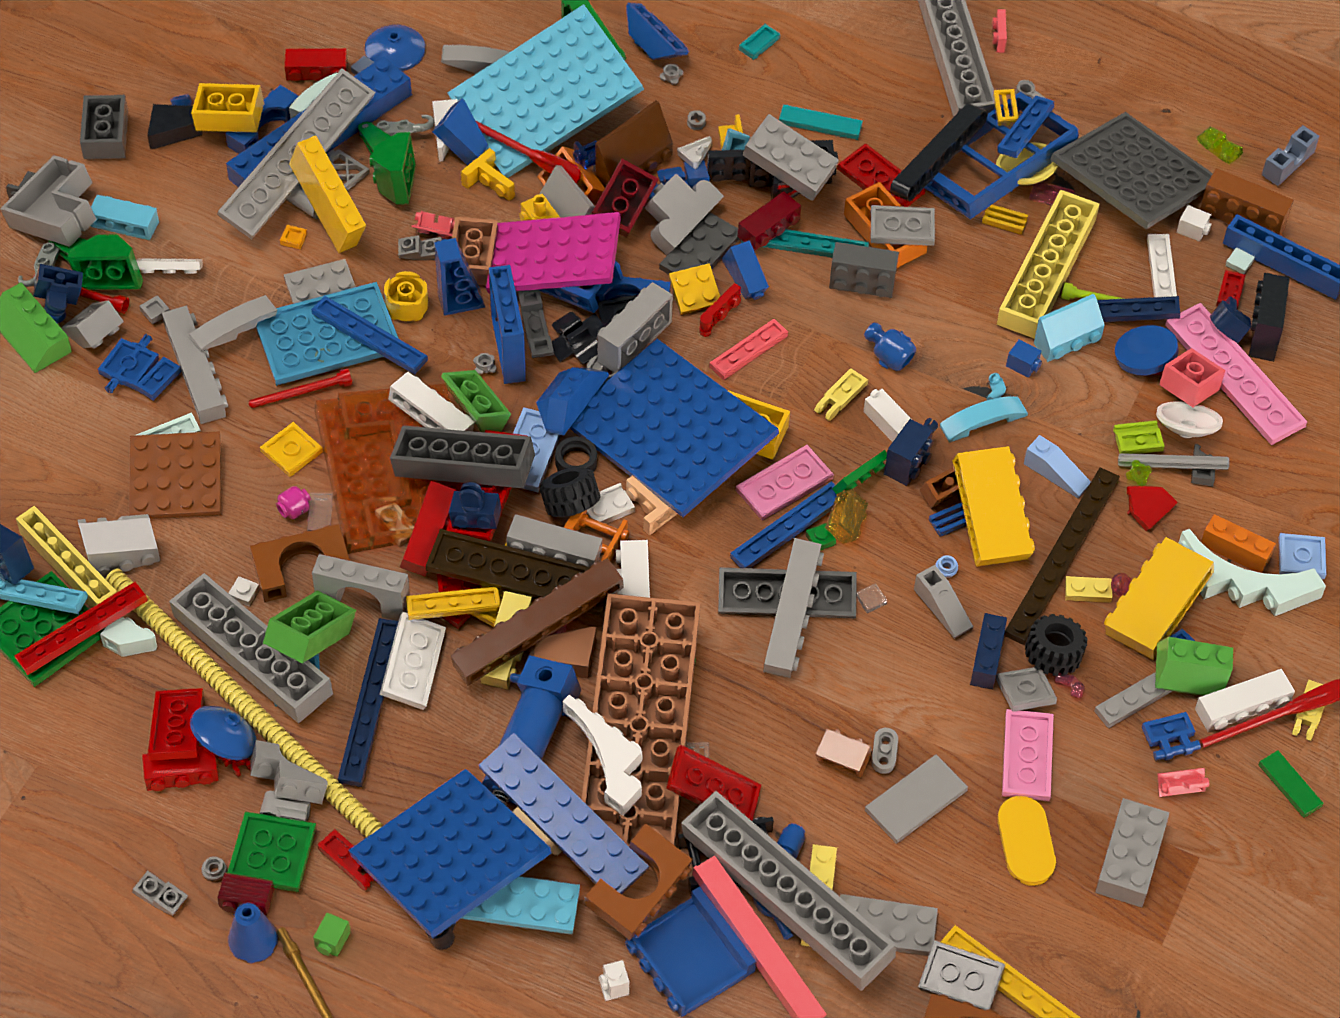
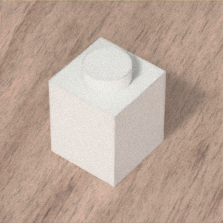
M1188 205L1180 218L1177 233L1200 242L1203 235H1208L1212 224L1209 223L1211 214Z

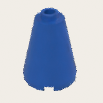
M245 903L236 909L228 935L230 951L237 959L246 960L248 963L260 962L271 956L278 942L275 926L256 905Z

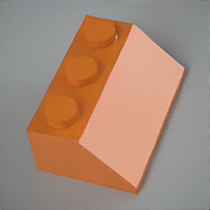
M562 146L555 155L579 167L581 178L576 184L593 205L596 206L605 187L578 151ZM543 169L537 177L545 185L551 174Z

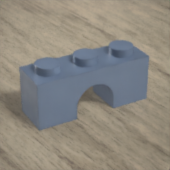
M1301 126L1290 137V141L1284 151L1278 148L1266 159L1262 176L1279 186L1315 152L1319 135L1307 127Z

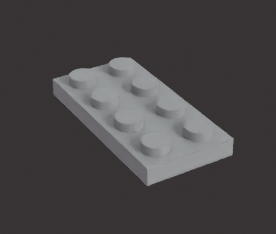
M845 894L840 895L846 903L896 945L897 952L929 956L935 938L938 908Z

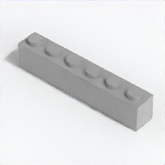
M187 306L162 312L167 335L178 364L181 366L182 375L200 423L204 424L226 417L227 399L225 395H220L219 391H222L219 378L214 379L213 375L216 372L213 362H208L207 360L209 358L208 349L199 351L188 337L189 333L194 331L197 325L194 313L190 314Z
M794 538L763 672L791 678L792 671H797L800 658L795 656L797 649L802 650L804 636L800 635L802 628L807 629L809 615L805 614L807 607L812 608L814 594L810 593L812 586L817 587L819 574L815 573L816 567L822 566L824 553L820 552L821 544Z

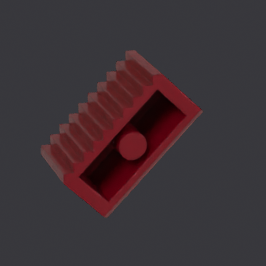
M225 872L217 896L219 907L226 912L235 913L240 905L252 903L267 916L274 893L273 881Z

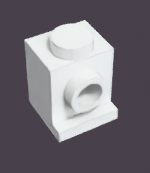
M623 960L603 965V975H600L599 982L605 1001L629 995L630 982Z

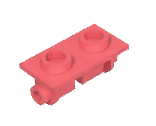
M424 211L416 212L415 220L418 223L412 225V227L418 228L417 232L430 234L431 231L438 233V237L450 239V236L453 235L454 218L439 215L437 223L435 222L436 214Z
M1204 768L1158 773L1159 797L1206 791L1205 787H1209V779L1205 778Z

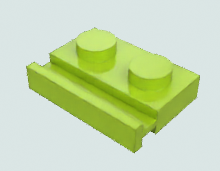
M1157 420L1114 425L1113 432L1116 435L1115 439L1119 453L1142 454L1163 451L1165 446Z

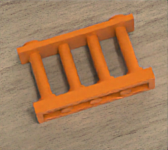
M587 510L570 516L564 528L579 532L581 527L588 526L613 536L609 546L602 543L601 553L604 555L601 561L608 558L612 562L616 555V550L620 548V541H627L630 534L627 520L623 519L619 528H615L590 518Z

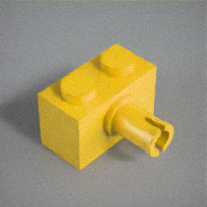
M543 194L536 195L534 198L520 203L521 213H519L521 221L560 217Z

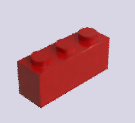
M285 49L284 68L286 81H318L338 73L341 69L347 71V49Z
M204 746L198 747L197 758L149 761L148 754H142L144 781L147 791H161L172 787L184 788L193 784L207 785L219 781L217 755Z

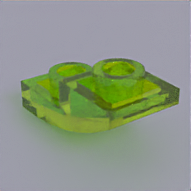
M1211 126L1197 136V140L1208 151L1228 164L1243 154V147L1228 141L1226 133Z

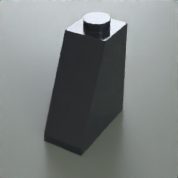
M153 104L147 134L150 149L202 136L203 131H196L191 113L193 106Z

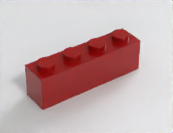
M434 481L430 482L399 568L424 577L426 576V563L440 529L446 530L450 518L447 515L453 493L456 489Z

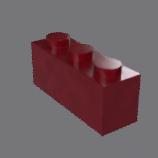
M783 191L738 223L737 237L743 242L750 240L754 251H756L761 246H766L774 237L780 236L788 227L799 222L801 218V205Z

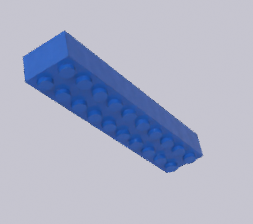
M384 56L355 75L354 77L373 90L375 95L329 148L326 154L359 132L358 125L366 121L372 123L412 95L411 78ZM305 110L228 161L226 166L229 180L239 187Z

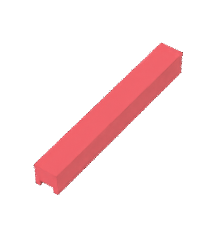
M716 856L711 857L699 866L696 865L693 868L692 876L756 960L757 969L792 1018H824L827 1014Z

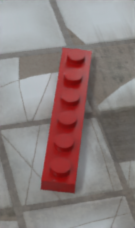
M133 582L14 656L25 673L29 675L148 601V598L139 585Z

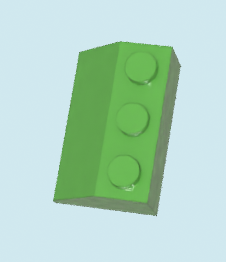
M476 370L442 373L441 377L448 391L475 422L480 432H485V430L501 432L511 413Z
M1167 637L1157 643L1155 688L1200 696L1226 688L1233 670V647Z

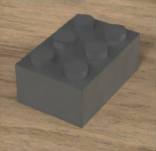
M125 95L84 96L80 135L83 159L125 158L129 112Z
M836 242L832 258L829 288L892 298L899 252Z

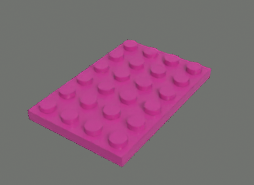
M615 212L498 223L491 267L510 265L515 291L612 283L621 220L620 214ZM489 275L486 284L488 294H490Z

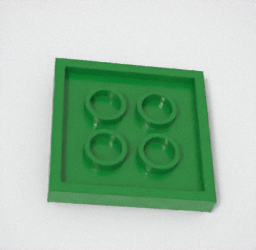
M245 812L227 873L272 880L274 888L299 892L316 832V823Z

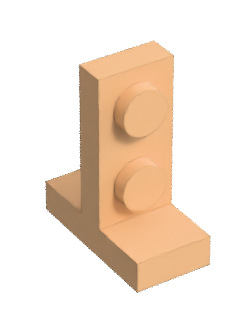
M633 475L626 480L627 495L632 501L640 504L643 511L648 514L644 517L643 530L649 536L678 514L656 497Z

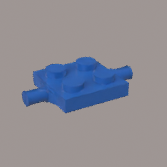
M144 334L139 343L129 342L121 338L98 368L99 375L110 379L109 383L105 386V390L108 393H113L118 384L136 390L135 385L159 361V354L147 348L148 344L152 341L150 335Z

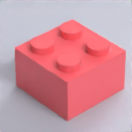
M1191 348L1165 365L1159 385L1186 404L1195 407L1220 390L1226 370Z

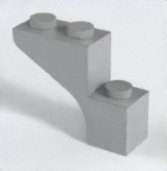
M256 740L251 756V776L274 780V796L322 804L328 785L325 778L288 761L282 755L279 744Z

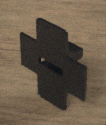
M573 311L567 313L552 324V327L559 335V337L551 341L554 355L561 362L574 354L582 365L588 363L594 356L598 355L597 335L600 329L606 326L596 314L581 321Z

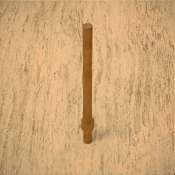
M285 927L278 929L276 933L284 946L282 950L286 957L291 959L321 1017L334 1018L299 955L300 949L296 942H292Z

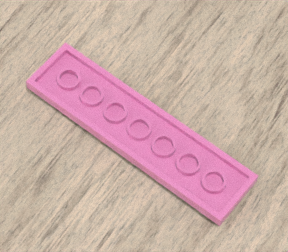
M1201 303L1181 312L1180 318L1166 320L1165 326L1176 336L1187 351L1193 348L1226 370L1220 388L1271 445L1306 427L1307 421L1243 349L1216 328L1210 319L1211 314Z

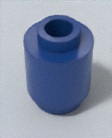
M788 824L783 829L777 843L796 859L805 841V830L797 824Z

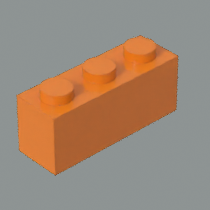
M1215 514L1208 523L1201 543L1208 549L1259 573H1263L1276 543Z

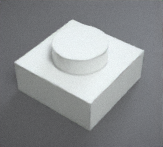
M238 577L229 594L239 603L249 607L260 587L255 582Z

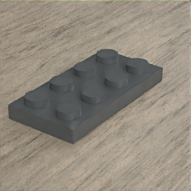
M709 212L677 247L661 261L659 269L668 275L672 272L710 263L711 269H713L729 248L739 241L740 238L737 237L738 228Z

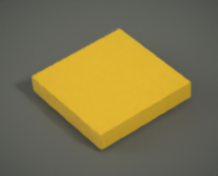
M292 422L260 446V451L286 475L291 477L323 453V447L297 424Z

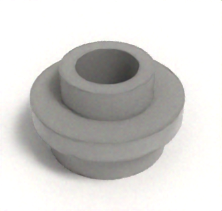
M210 857L202 865V874L208 880H219L226 872V864L218 857ZM212 868H218L217 871L210 872Z

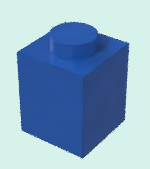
M1019 339L1008 353L1006 367L1029 378L1033 371L1037 372L1042 364V360H1040L1042 350Z

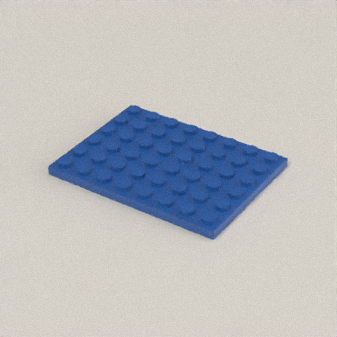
M659 339L652 342L607 380L569 428L579 437L590 440L595 445L597 451L630 477L633 475L681 517L687 515L779 434L776 426Z

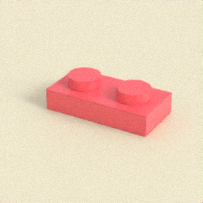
M998 9L997 16L992 19V29L996 30V32H993V44H996V53H1004L1007 40L1006 10Z

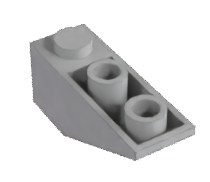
M936 565L916 575L914 591L954 639L973 629V625L952 586Z

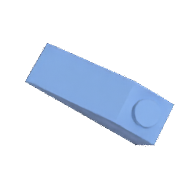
M1039 435L1027 448L1024 465L1078 499L1087 490L1091 481L1058 446Z

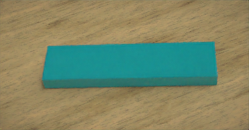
M784 104L779 117V121L787 126L855 140L859 139L863 120Z

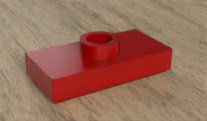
M1225 270L1216 306L1231 296L1237 300L1238 308L1246 277L1245 274Z

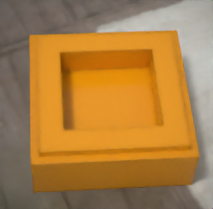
M286 225L280 238V245L300 250L307 236V229Z

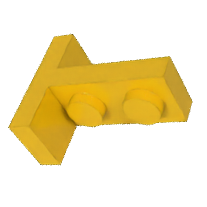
M490 148L461 171V183L467 189L480 180L483 185L490 187L497 195L504 197L508 201L515 197V183L494 169L496 166L494 163L496 152Z

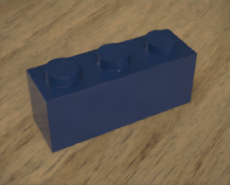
M984 613L970 685L993 690L1007 617Z

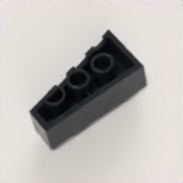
M1264 272L1262 281L1258 280L1250 328L1252 337L1249 357L1274 362L1284 326L1289 277Z

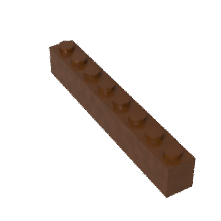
M608 558L595 562L589 570L584 573H577L571 578V581L565 585H558L544 598H537L531 606L525 610H518L509 620L497 623L490 632L478 635L466 647L461 646L457 648L453 655H451L453 666L467 686L471 685L606 600L608 594H615L624 588L623 578Z

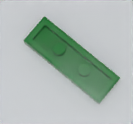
M1279 750L1259 762V767L1303 818L1323 806L1322 800Z

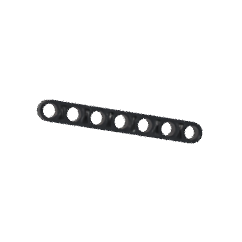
M967 103L892 181L890 193L907 201H912L983 127L988 117V111Z

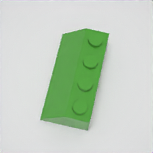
M22 282L1 294L0 333L34 373L72 352L67 334L46 313L45 309Z

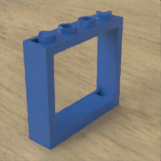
M511 266L489 267L491 319L504 384L526 381L524 330Z

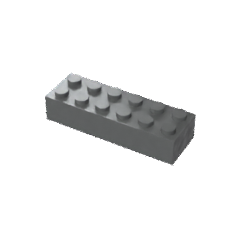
M402 426L390 461L395 477L461 483L473 482L483 485L524 488L535 452L530 436Z

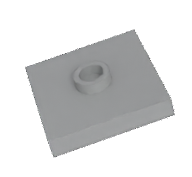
M1033 667L998 673L996 676V681L1012 712L1053 705L1057 702V697L1041 669L1038 671Z

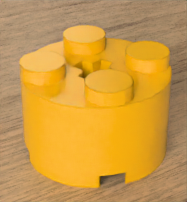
M405 271L397 273L396 277L391 280L389 278L384 286L385 304L390 318L400 321L421 320L429 304L425 280L423 281L417 273Z

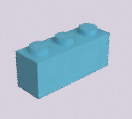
M97 195L91 206L96 220L91 225L94 228L151 240L159 223L157 208L148 205H140L109 196Z

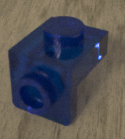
M596 140L584 146H581L578 141L574 143L573 157L584 169L595 165Z

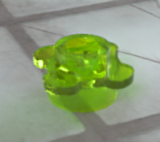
M1134 460L1131 462L1132 467L1130 471L1126 473V478L1136 481L1139 486H1143L1146 484V479L1152 472V469L1149 465L1146 466L1141 464L1139 460Z

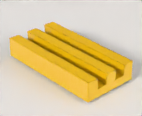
M1014 89L994 90L993 98L998 126H1002V123L1010 125L1011 122H1014L1015 124L1019 117ZM1008 94L1010 95L1013 113L1012 117L1009 116V109L1006 95ZM999 95L1002 96L1005 117H1002Z
M991 205L985 211L982 223L1022 235L1028 215Z

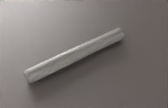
M1120 453L1118 465L1120 467L1228 470L1229 457Z

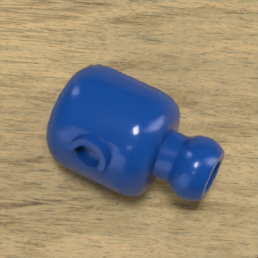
M874 322L864 333L867 341L876 344L874 354L880 359L878 361L879 364L886 369L902 370L916 353L915 344L910 341L911 338L907 337L903 331L899 332L896 329H890L885 332L879 323Z

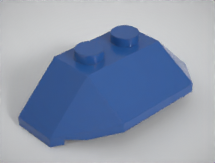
M628 3L626 5L629 35L635 40L636 45L642 47L647 52L646 55L654 60L669 59L689 53L683 42L653 13L649 12L643 4Z
M572 367L558 373L536 402L546 431L565 435L608 378L609 373L592 368Z

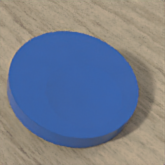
M1155 325L1131 329L1123 334L1115 345V356L1118 365L1126 372L1135 375H1151L1163 371L1165 365L1177 358L1179 352L1176 336L1170 330Z

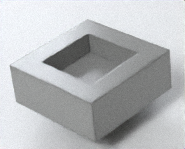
M158 295L140 305V311L152 324L163 319L162 312L170 310Z

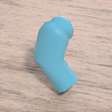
M993 373L989 376L992 392L987 396V400L1000 398L1006 391L1003 379L998 373Z

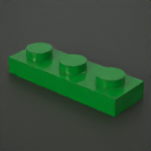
M883 450L848 474L832 488L837 496L843 491L849 493L858 486L856 482L860 481L862 484L872 476V471L875 474L885 467L884 462L886 461L887 452Z

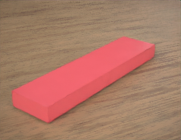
M772 319L711 361L709 367L722 380H725L786 338L788 331L775 319Z

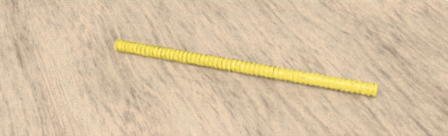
M119 568L109 572L105 578L117 592L133 583ZM147 596V602L133 610L189 666H192V669L198 675H201V678L206 680L231 707H234V710L239 712V715L248 721L267 742L279 744L282 755L288 761L325 778L328 785L324 797L357 830H360V833L365 835V838L383 826L376 817H373L372 813L368 812L367 808L363 807L362 803H358V800L353 798V795L337 779H334L332 774H329L328 770L324 769L316 759L314 760V757L309 755V752L298 741H295L294 737L290 736L269 713H266V710L261 708V705L256 700L252 699L244 689L242 690V687L231 676H228V673L222 667H219L190 636L186 635L185 631L177 626L157 604H154V601L149 596Z

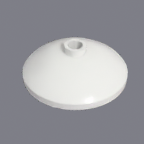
M1185 402L1161 404L1157 408L1156 413L1157 418L1164 426L1184 438L1213 434L1221 429L1223 423L1222 417L1214 410L1202 405L1191 407Z

